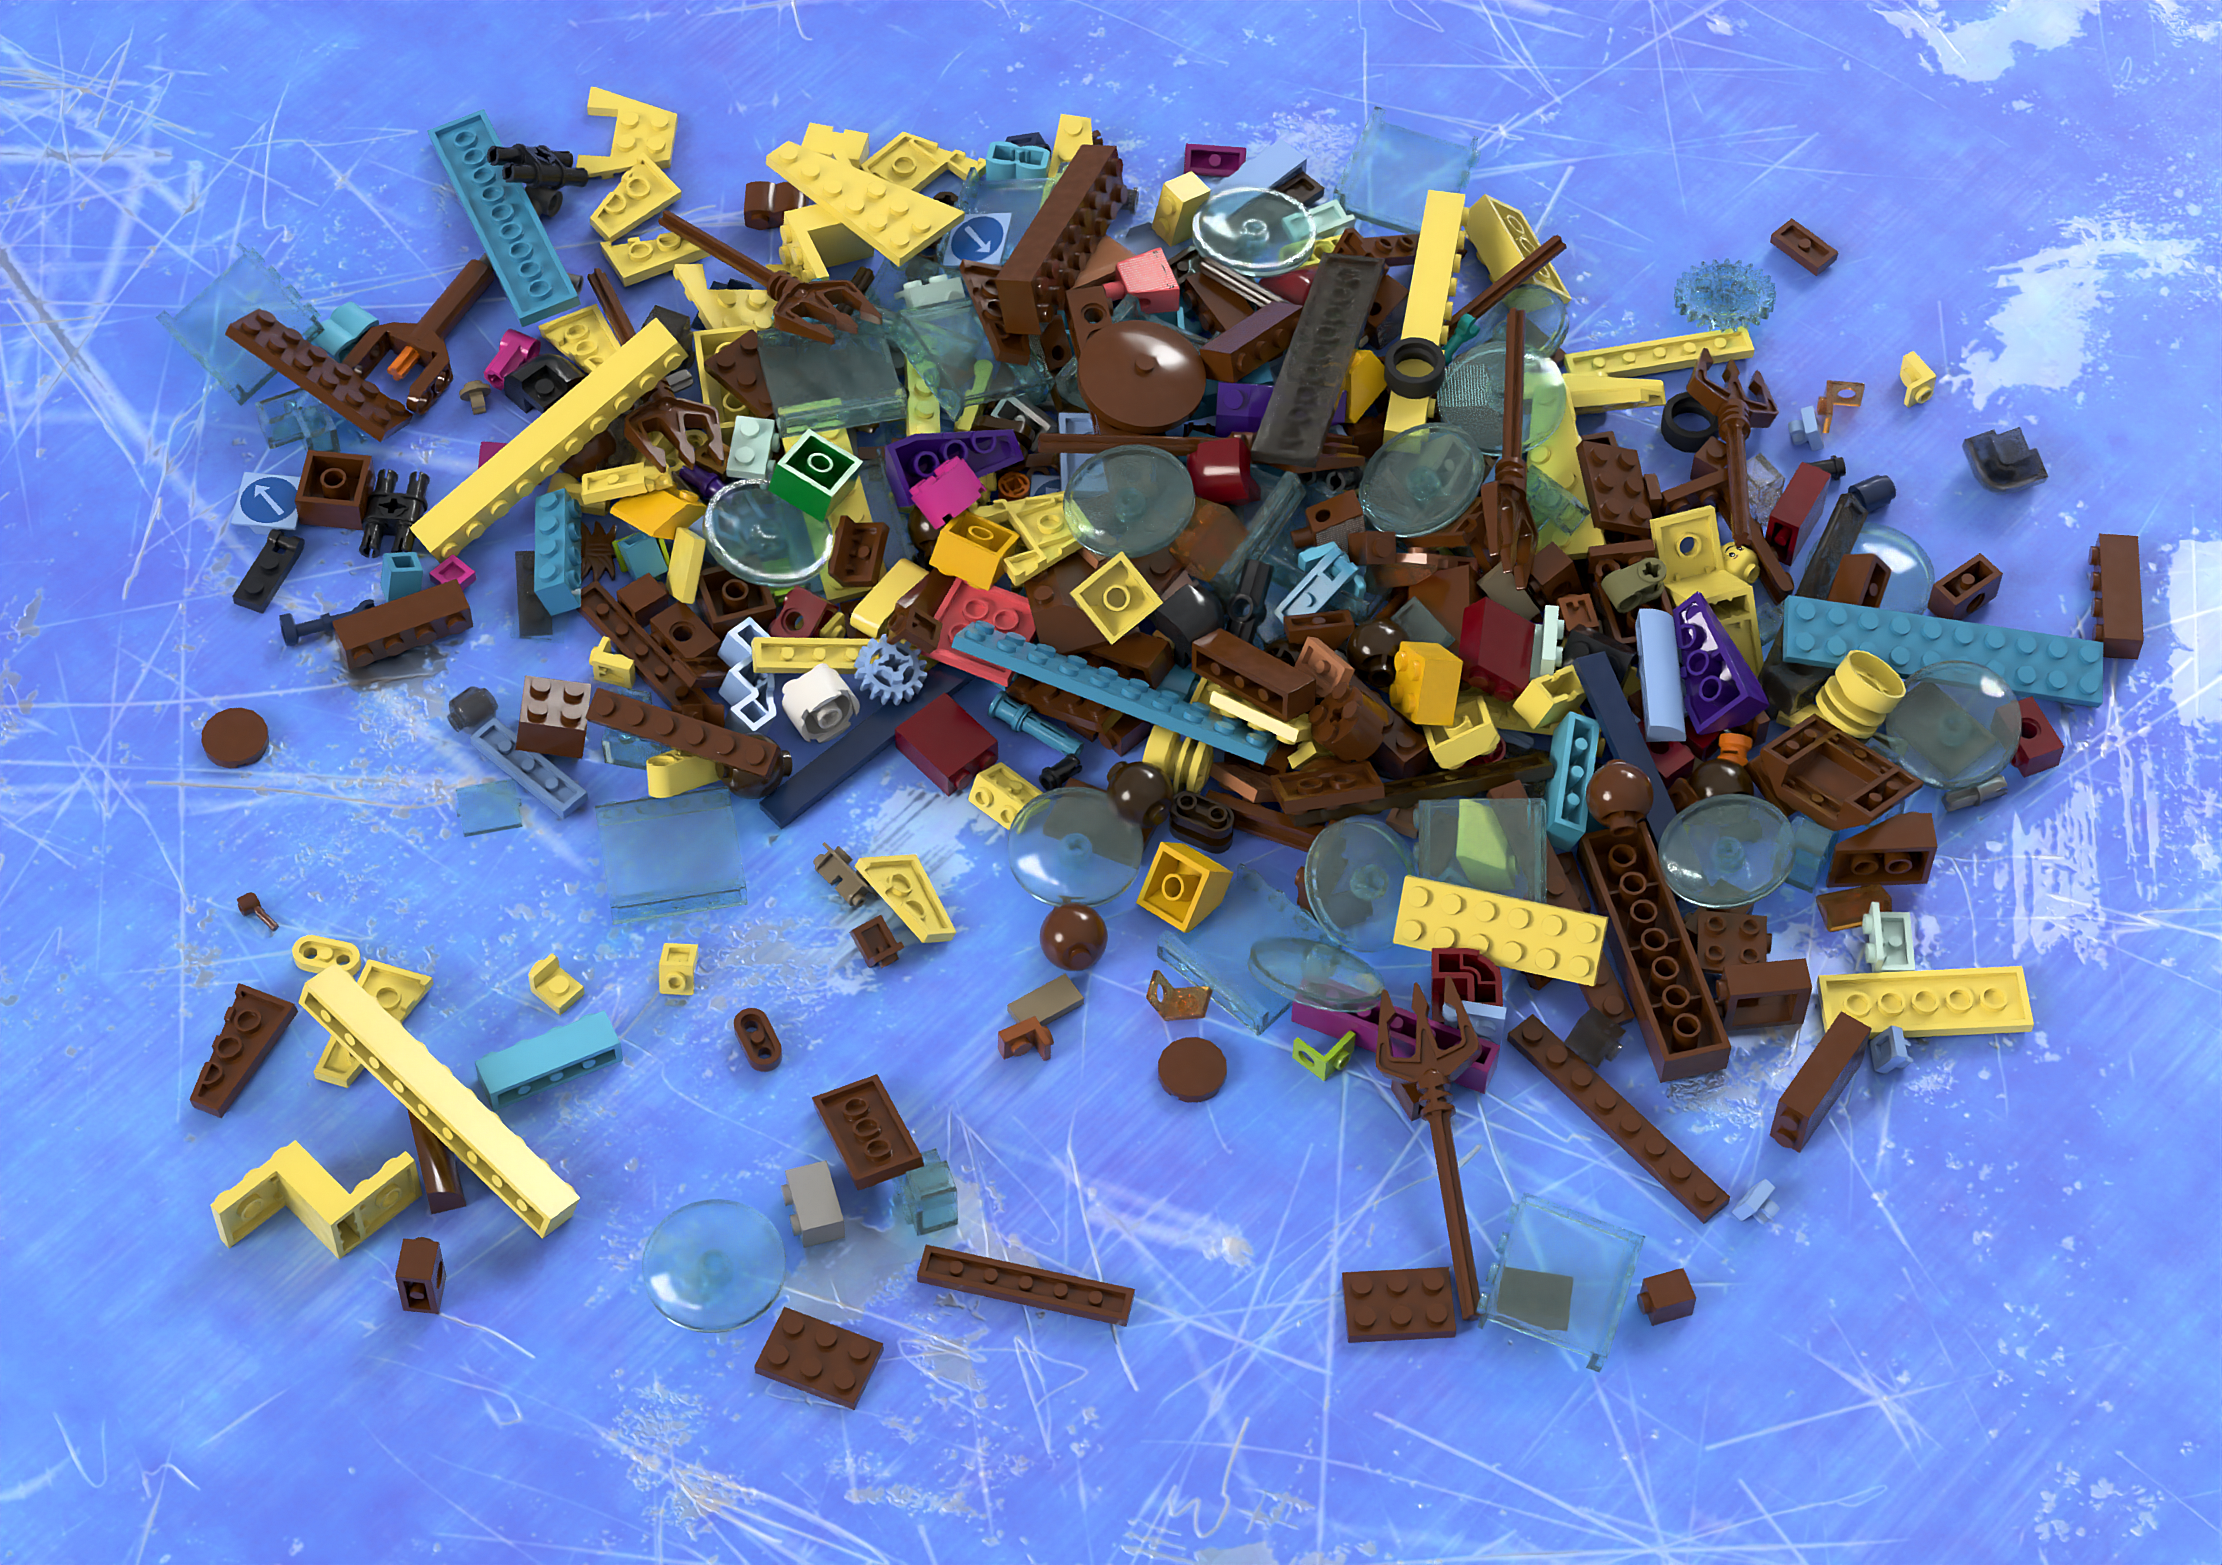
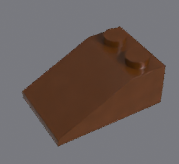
M1913 811L1897 814L1836 844L1826 879V887L1927 884L1938 848L1932 813Z

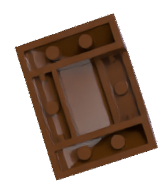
M1077 552L1068 555L1024 582L1040 644L1052 646L1056 649V653L1066 657L1111 645L1069 594L1089 578L1090 574L1095 570ZM1138 624L1115 643L1141 636Z
M1815 713L1763 746L1760 751L1776 796L1786 802L1792 809L1800 811L1814 820L1817 825L1831 832L1873 822L1921 789L1924 784L1917 777Z

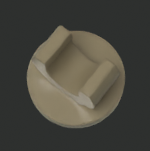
M480 380L470 381L460 390V399L471 402L473 415L486 413L484 397L491 393L490 385L483 384Z

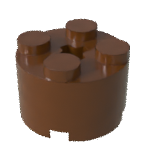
M1340 682L1323 699L1320 705H1316L1311 709L1308 721L1312 723L1311 732L1314 740L1342 761L1350 763L1349 760L1353 759L1357 762L1363 761L1378 749L1385 737L1381 732L1384 724L1388 726L1389 716L1383 706L1353 685Z

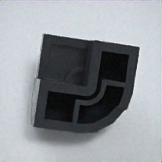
M541 354L529 359L504 377L505 396L525 413L536 408L543 414L587 376L569 360L557 354Z
M1187 583L1156 609L1155 628L1175 643L1174 661L1184 669L1192 662V642L1219 628L1225 630V616L1222 606L1214 594L1201 584L1191 587Z

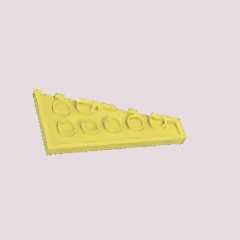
M787 141L766 156V165L898 267L964 221L965 212L790 141Z
M1564 383L1534 386L1526 462L1528 466L1526 499L1528 500L1539 534L1535 555L1553 541L1571 560L1586 559L1588 547L1607 544L1603 534L1605 532L1604 529L1594 528L1576 452V447L1582 439L1578 434L1575 422L1577 419L1570 391Z

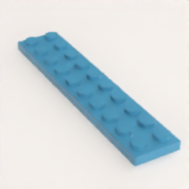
M482 109L427 130L430 141L521 326L525 327L581 305L578 294L522 183H506V180L502 177L504 166H492L487 160V152L491 146H503L485 110Z
M1788 595L1785 599L1783 661L1837 669L1850 651L1861 650L1883 660L1901 679L2022 697L2032 696L2035 699L2096 708L2103 704V642Z
M978 620L975 623L972 621L954 636L951 648L1264 765L1278 748L1280 741L1276 739V735H1273V732L1255 730L1242 723L1240 717L1230 718L1212 712L1211 707L1204 703L1192 702L1191 704L1180 700L1178 694L1168 690L1156 691L1149 688L1148 683L1139 679H1124L1119 677L1118 672L1113 669L1092 667L1087 665V661L1081 657L1060 655L1056 653V649L1052 646L1031 644L1026 642V638L1014 632H1007L1005 634L994 630L995 626L988 622Z

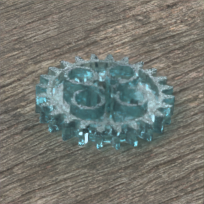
M1726 258L1724 263L1720 264L1716 259H1713L1712 265L1701 261L1700 268L1691 265L1690 272L1683 271L1682 278H1677L1674 290L1675 308H1679V315H1687V322L1697 320L1696 327L1699 328L1704 324L1708 325V331H1712L1715 327H1720L1721 333H1724L1727 327H1731L1734 332H1737L1738 326L1749 330L1750 323L1759 326L1761 319H1768L1769 312L1774 311V304L1776 302L1775 283L1770 282V275L1763 276L1762 268L1753 271L1752 263L1744 267L1741 266V260H1738L1735 264H1730L1729 258Z

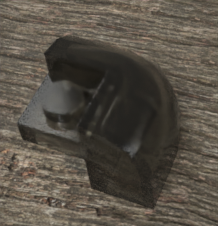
M2020 427L2000 434H1996L1995 429L1964 439L1962 443V450L1974 478L1983 489L1996 495L2013 494L2040 485L2048 478L2037 448L2029 450Z

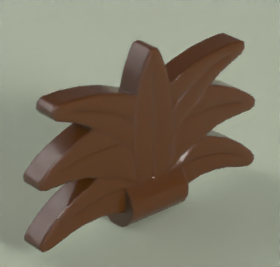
M581 521V582L588 576L591 570L593 572V581L597 580L599 582L605 571H607L611 580H615L613 559L616 558L612 542L616 539V525H613L606 535L602 525L595 521L594 532L591 535L588 527Z

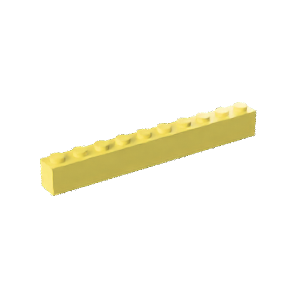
M1428 190L1401 340L1409 337H1420L1433 341L1439 347L1441 344L1447 345L1449 326H1445L1444 323L1445 320L1451 321L1453 302L1448 300L1449 296L1455 297L1458 278H1453V273L1460 272L1462 255L1457 254V250L1464 249L1466 231H1461V227L1468 226L1470 208L1464 207L1465 194ZM1419 359L1405 360L1396 365V369L1399 372L1410 377L1425 376L1434 370L1430 364ZM1391 390L1384 427L1383 450L1421 455L1423 442L1429 443L1432 424L1427 423V418H1434L1436 399H1432L1431 396L1421 399H1408L1397 395Z
M657 318L653 319L414 523L410 529L440 564L452 554L457 557L464 547L474 539L479 538L498 518L505 516L510 508L519 500L532 493L539 483L546 477L554 474L559 466L572 455L580 452L587 442L603 432L608 427V424L621 413L628 411L636 400L652 390L670 371L677 369L689 355Z
M335 962L305 982L298 1003L542 1239L573 1216L580 1199L573 1187L562 1181L551 1170L546 1161L537 1157L526 1146L521 1137L511 1132L496 1113L485 1107L471 1089L466 1088L453 1076L450 1069L434 1058L422 1042L417 1041L404 1029L402 1023L383 1009L374 996L368 994L358 985L349 972L344 971Z

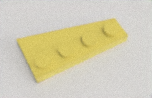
M597 304L538 326L543 338L587 374L594 371L621 348Z

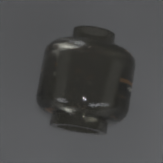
M470 686L449 701L450 714L447 715V719L455 731L459 732L462 730L468 735H473L493 717L496 718L498 704L486 688L480 689L476 686Z

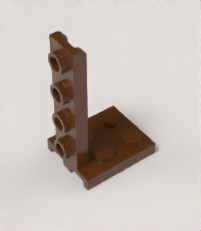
M1345 228L1324 269L1335 278L1338 284L1344 308L1337 312L1347 326H1355V308L1383 279L1390 269L1389 267L1415 265L1420 234L1363 238L1355 228ZM1465 248L1457 250V254H1461V259H1463L1467 253Z
M1728 467L1661 493L1663 500L1658 518L1711 505L1715 507L1716 513H1721L1732 532ZM1750 514L1752 542L1749 546L1744 543L1742 546L1757 554L1758 566L1760 568L1758 578L1773 603L1778 607H1783L1787 596L1792 595L1794 591L1793 579L1788 572H1784L1779 563L1776 550L1768 545L1763 536L1760 523L1756 520L1754 521Z
M1482 497L1436 499L1402 537L1407 548H1454L1469 544L1484 575L1502 562L1501 554L1491 558L1489 553ZM1526 586V589H1524V590H1525L1526 593L1529 595V597L1531 598V600L1534 602V600H1533V598L1531 597V594H1530V592H1529V590H1528V587ZM1540 612L1531 619L1533 623L1543 622Z
M1209 789L1206 794L1207 798L1224 804L1232 810L1234 814V829L1309 853V860L1305 867L1301 866L1296 873L1295 886L1298 887L1297 905L1300 906L1301 921L1314 925L1320 914L1319 905L1323 904L1325 896L1331 894L1347 864V859L1340 857L1341 852L1345 849V839L1338 837L1343 829V823L1330 820L1327 827L1320 823L1309 828L1295 827L1285 813L1265 808L1259 803H1250L1237 799L1228 793H1219Z

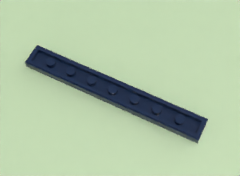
M1605 651L1576 658L1572 663L1613 758L1625 760L1626 763L1639 767L1652 783L1654 791L1653 805L1648 816L1643 821L1646 823L1676 901L1703 895L1710 887Z
M942 662L937 663L926 672L927 676L922 683L923 686L918 694L914 693L911 701L908 702L902 697L900 704L895 706L891 699L760 801V809L780 829H783L895 741L896 727L944 692L952 697L977 676Z

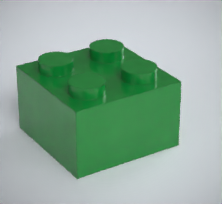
M808 429L776 464L768 491L823 523L855 487L864 461Z

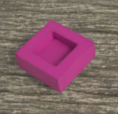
M454 554L429 573L430 581L436 586L457 579L462 591L476 580L475 571Z

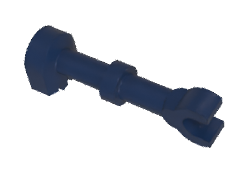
M364 600L358 607L349 612L332 616L327 613L320 615V619L295 624L293 615L290 613L279 615L284 642L288 647L298 644L299 637L322 631L325 634L334 632L332 621L375 607L374 600Z

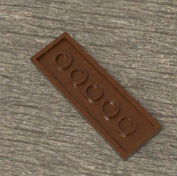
M259 308L229 324L225 332L227 337L379 442L407 426L414 415L406 410L401 402L387 397L379 391L375 384L361 379L354 374L349 366L332 359L324 349L314 346L303 339L298 331L286 327L268 311Z

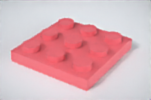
M957 577L934 616L936 620L943 623L937 649L930 654L921 650L920 654L1008 687L1016 673L1015 671L951 648L954 636L972 621L976 623L978 620L994 625V630L999 632L1020 634L1026 638V642L1032 644L1037 636V631L1028 598L994 585L989 591L971 587L967 581Z

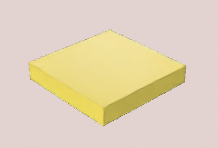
M677 527L665 586L669 594L680 602L693 604L706 540L688 528Z

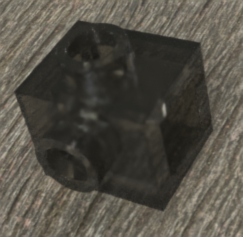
M1593 1006L1578 1020L1563 1044L1577 1053L1585 1063L1598 1068L1606 1059L1612 1062L1620 1053L1623 1045L1619 1042L1626 1033V1030Z

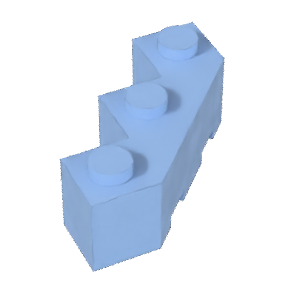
M748 617L727 633L717 655L731 668L718 693L733 706L724 721L725 729L741 734L755 732L766 735L776 716V706L773 703V691L775 689L774 673H754L751 642L754 637L770 636L751 617Z

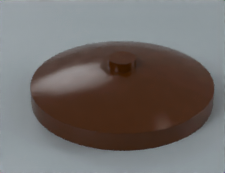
M1128 320L1102 328L1087 341L1080 354L1077 366V384L1084 402L1095 415L1106 423L1131 433L1157 434L1179 427L1194 415L1204 395L1206 371L1203 361L1194 346L1175 330L1150 321Z

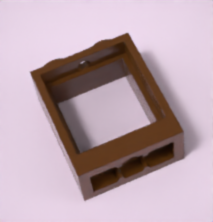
M1806 958L1724 966L1721 980L1716 981L1717 998H1713L1725 1031L1803 1024L1813 988Z

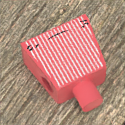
M1161 247L1118 262L1115 266V282L1102 284L1106 298L1111 297L1112 301L1122 300L1127 313L1130 315L1179 310L1180 288Z

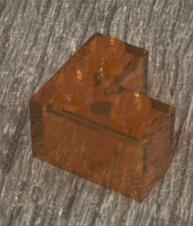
M1190 495L1188 499L1180 504L1178 511L1171 518L1173 523L1183 532L1178 535L1176 542L1168 551L1191 576L1209 582L1249 534V531L1228 507Z

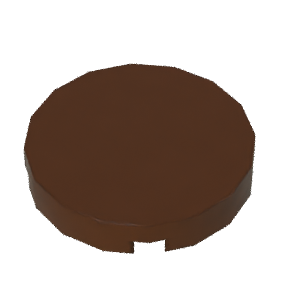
M228 708L216 713L206 722L202 730V746L208 759L218 766L229 769L238 768L237 765L245 763L248 766L264 755L269 745L268 727L264 719L253 710Z
M1185 1037L1172 1042L1162 1051L1158 1061V1080L1164 1091L1169 1095L1172 1093L1174 1096L1179 1097L1178 1100L1187 1103L1202 1102L1213 1098L1219 1092L1222 1085H1224L1227 1078L1226 1059L1221 1049L1211 1041L1199 1037Z

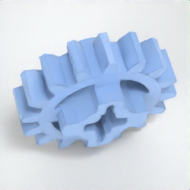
M882 634L879 643L874 638H871L867 647L862 646L860 649L859 657H857L854 663V667L858 668L854 677L855 679L863 680L860 686L861 691L871 690L869 697L871 700L878 695L881 697L883 705L887 703L888 699H892L896 706L900 704L902 697L909 702L914 693L918 694L923 686L922 683L927 676V673L922 670H924L927 663L926 660H918L921 650L916 649L912 651L910 649V642L906 641L902 644L898 641L894 645H890L886 642V634ZM878 654L879 658L874 660L873 664H870V660ZM908 676H911L910 681L903 685V680H906Z

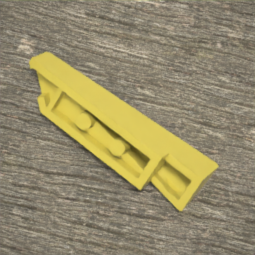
M1524 372L1523 407L1533 405L1534 386L1564 383L1569 388L1575 414L1666 405L1664 383L1661 380Z

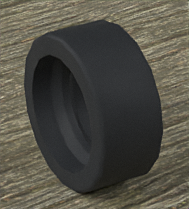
M1409 337L1397 341L1388 349L1385 355L1384 380L1388 388L1397 395L1408 399L1425 398L1437 392L1444 382L1445 356L1441 348L1433 341L1420 337ZM1419 359L1430 364L1434 370L1425 376L1410 377L1399 372L1396 369V365L1405 360Z
M1688 392L1676 394L1667 401L1663 409L1661 433L1665 441L1673 448L1683 452L1697 453L1711 436L1719 438L1718 416L1713 415ZM1683 413H1695L1709 421L1710 427L1698 432L1687 431L1675 424L1673 418Z

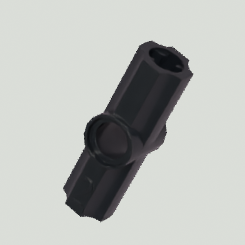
M1246 559L1236 594L1227 603L1226 611L1229 619L1225 631L1253 645L1257 627L1264 622L1267 616V609L1264 603L1275 567L1260 561ZM1248 604H1250V611L1244 617V609Z

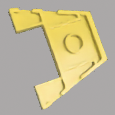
M591 87L587 104L588 115L617 117L611 155L609 157L578 155L576 168H585L588 171L589 178L601 176L602 180L613 178L614 173L630 171L642 151L660 169L670 168L678 124L677 114L597 87Z
M902 132L861 164V170L918 193L946 170L951 171L969 185H972L986 174V160L979 158L976 161L966 157L965 152L956 149L950 152L938 148V143Z
M675 264L673 275L677 281L680 280L685 288L684 293L688 300L693 301L699 310L698 316L707 330L756 324L757 334L768 343L778 344L781 330L774 327V321L771 319L773 309L778 302L768 296L767 290L707 289L703 264ZM766 264L765 266L773 272L785 270L790 273L789 264Z
M1067 494L1025 497V502L1008 504L1006 499L993 500L994 505L978 507L977 502H974L965 509L996 524L1009 521L1015 531L1021 535L1020 538L1029 551L1003 559L1004 570L1015 586L1024 583L1093 541L1092 528Z

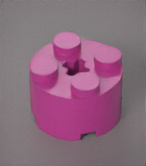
M958 456L951 460L948 459L934 470L937 476L934 477L932 475L926 480L923 479L909 490L913 495L911 499L934 529H938L946 524L942 518L947 514L950 517H956L982 496L981 493L987 490L963 458L960 459Z

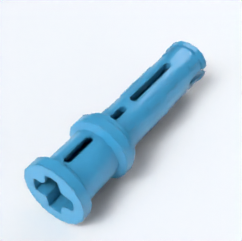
M1000 691L990 704L988 716L991 718L998 717L1011 725L1013 731H1024L1065 756L1069 753L1077 758L1080 756L1085 744L1083 741L1072 737L1053 724L1041 719L1033 713L1031 706L1027 704L1022 706L1010 699L1007 692Z

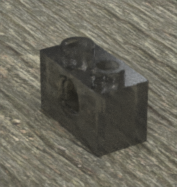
M1781 661L1776 665H1770L1764 671L1761 677L1763 681L1761 688L1768 702L1789 717L1816 701L1815 697L1822 686H1825L1830 676L1835 675L1836 669Z

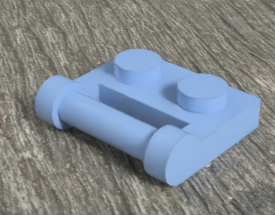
M1462 1000L1477 1036L1501 1046L1507 1008ZM1444 1003L1442 1015L1445 1019L1444 1024L1457 1029L1458 1019L1456 1010Z

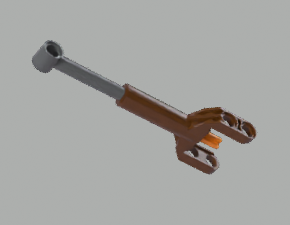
M528 185L525 187V191L538 217L541 214L549 217L557 214L562 205V192L551 187L530 188ZM486 253L479 260L472 259L468 262L418 323L392 322L371 327L341 364L349 366L354 374L365 380L391 349L394 354L398 355L387 368L388 374L393 375L394 380H403L415 364L426 367L410 386L406 407L409 411L419 415L425 414L453 381L452 369L444 339L494 281V269Z

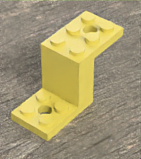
M844 149L832 152L833 159L852 166ZM818 204L784 212V225L780 226L783 242L782 246L779 247V256L783 265L789 264L792 275L807 283L816 278H820L822 281L829 280V274L826 270L828 267L874 256V247Z
M1709 505L1649 520L1655 546V558L1661 560L1667 568L1666 577L1663 582L1672 610L1697 591L1702 593L1756 676L1758 682L1765 681L1766 675L1753 586L1724 570L1715 507ZM1686 537H1692L1694 541L1693 548L1687 553H1682L1680 551L1681 541Z
M294 1140L287 1147L279 1148L272 1155L271 1159L262 1166L250 1170L243 1180L232 1189L220 1193L210 1206L220 1239L229 1249L286 1205L340 1260L422 1196V1190L415 1160L406 1151L397 1158L388 1160L378 1173L369 1180L361 1181L354 1188L353 1192L349 1194Z

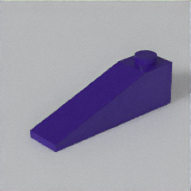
M1219 381L1215 437L1226 438L1230 436L1232 431L1263 432L1273 425L1318 430L1345 423L1347 390Z
M1013 429L912 434L885 445L886 477L897 506L910 507L915 505L911 499L913 495L909 490L921 480H926L932 475L934 477L937 476L934 470L948 459L951 460L955 456H958L960 459L963 458L978 478L1024 460Z
M1697 591L1672 610L1677 647L1681 649L1683 667L1680 668L1681 678L1685 680L1687 696H1684V705L1697 734L1705 735L1744 725L1770 706L1756 676L1702 593Z

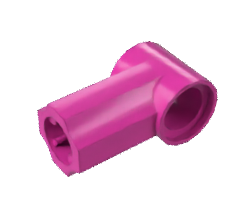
M511 328L508 329L501 339L499 352L484 371V378L492 387L502 391L504 389L505 376L529 359L539 355L541 348L540 340Z

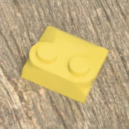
M1122 551L1069 593L1079 608L1086 613L1111 645L1163 603Z
M1482 694L1456 706L1453 726L1422 724L1435 761L1438 762L1441 768H1448L1450 770L1461 767L1467 760L1478 755H1487L1493 752L1500 741V736L1494 726Z

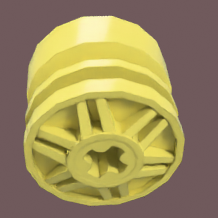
M1853 650L1839 664L1835 675L1830 676L1825 686L1821 687L1815 699L1822 714L1833 725L1853 737L1867 739L1872 737L1878 726L1884 722L1886 713L1892 712L1906 693V689L1900 676L1883 660L1866 651Z
M1154 724L1147 741L1142 762L1152 763L1160 767L1170 780H1173L1174 795L1184 791L1185 787L1186 791L1200 795L1202 788L1209 778L1214 758V746L1198 742V740L1187 736L1184 742L1180 741L1181 734Z

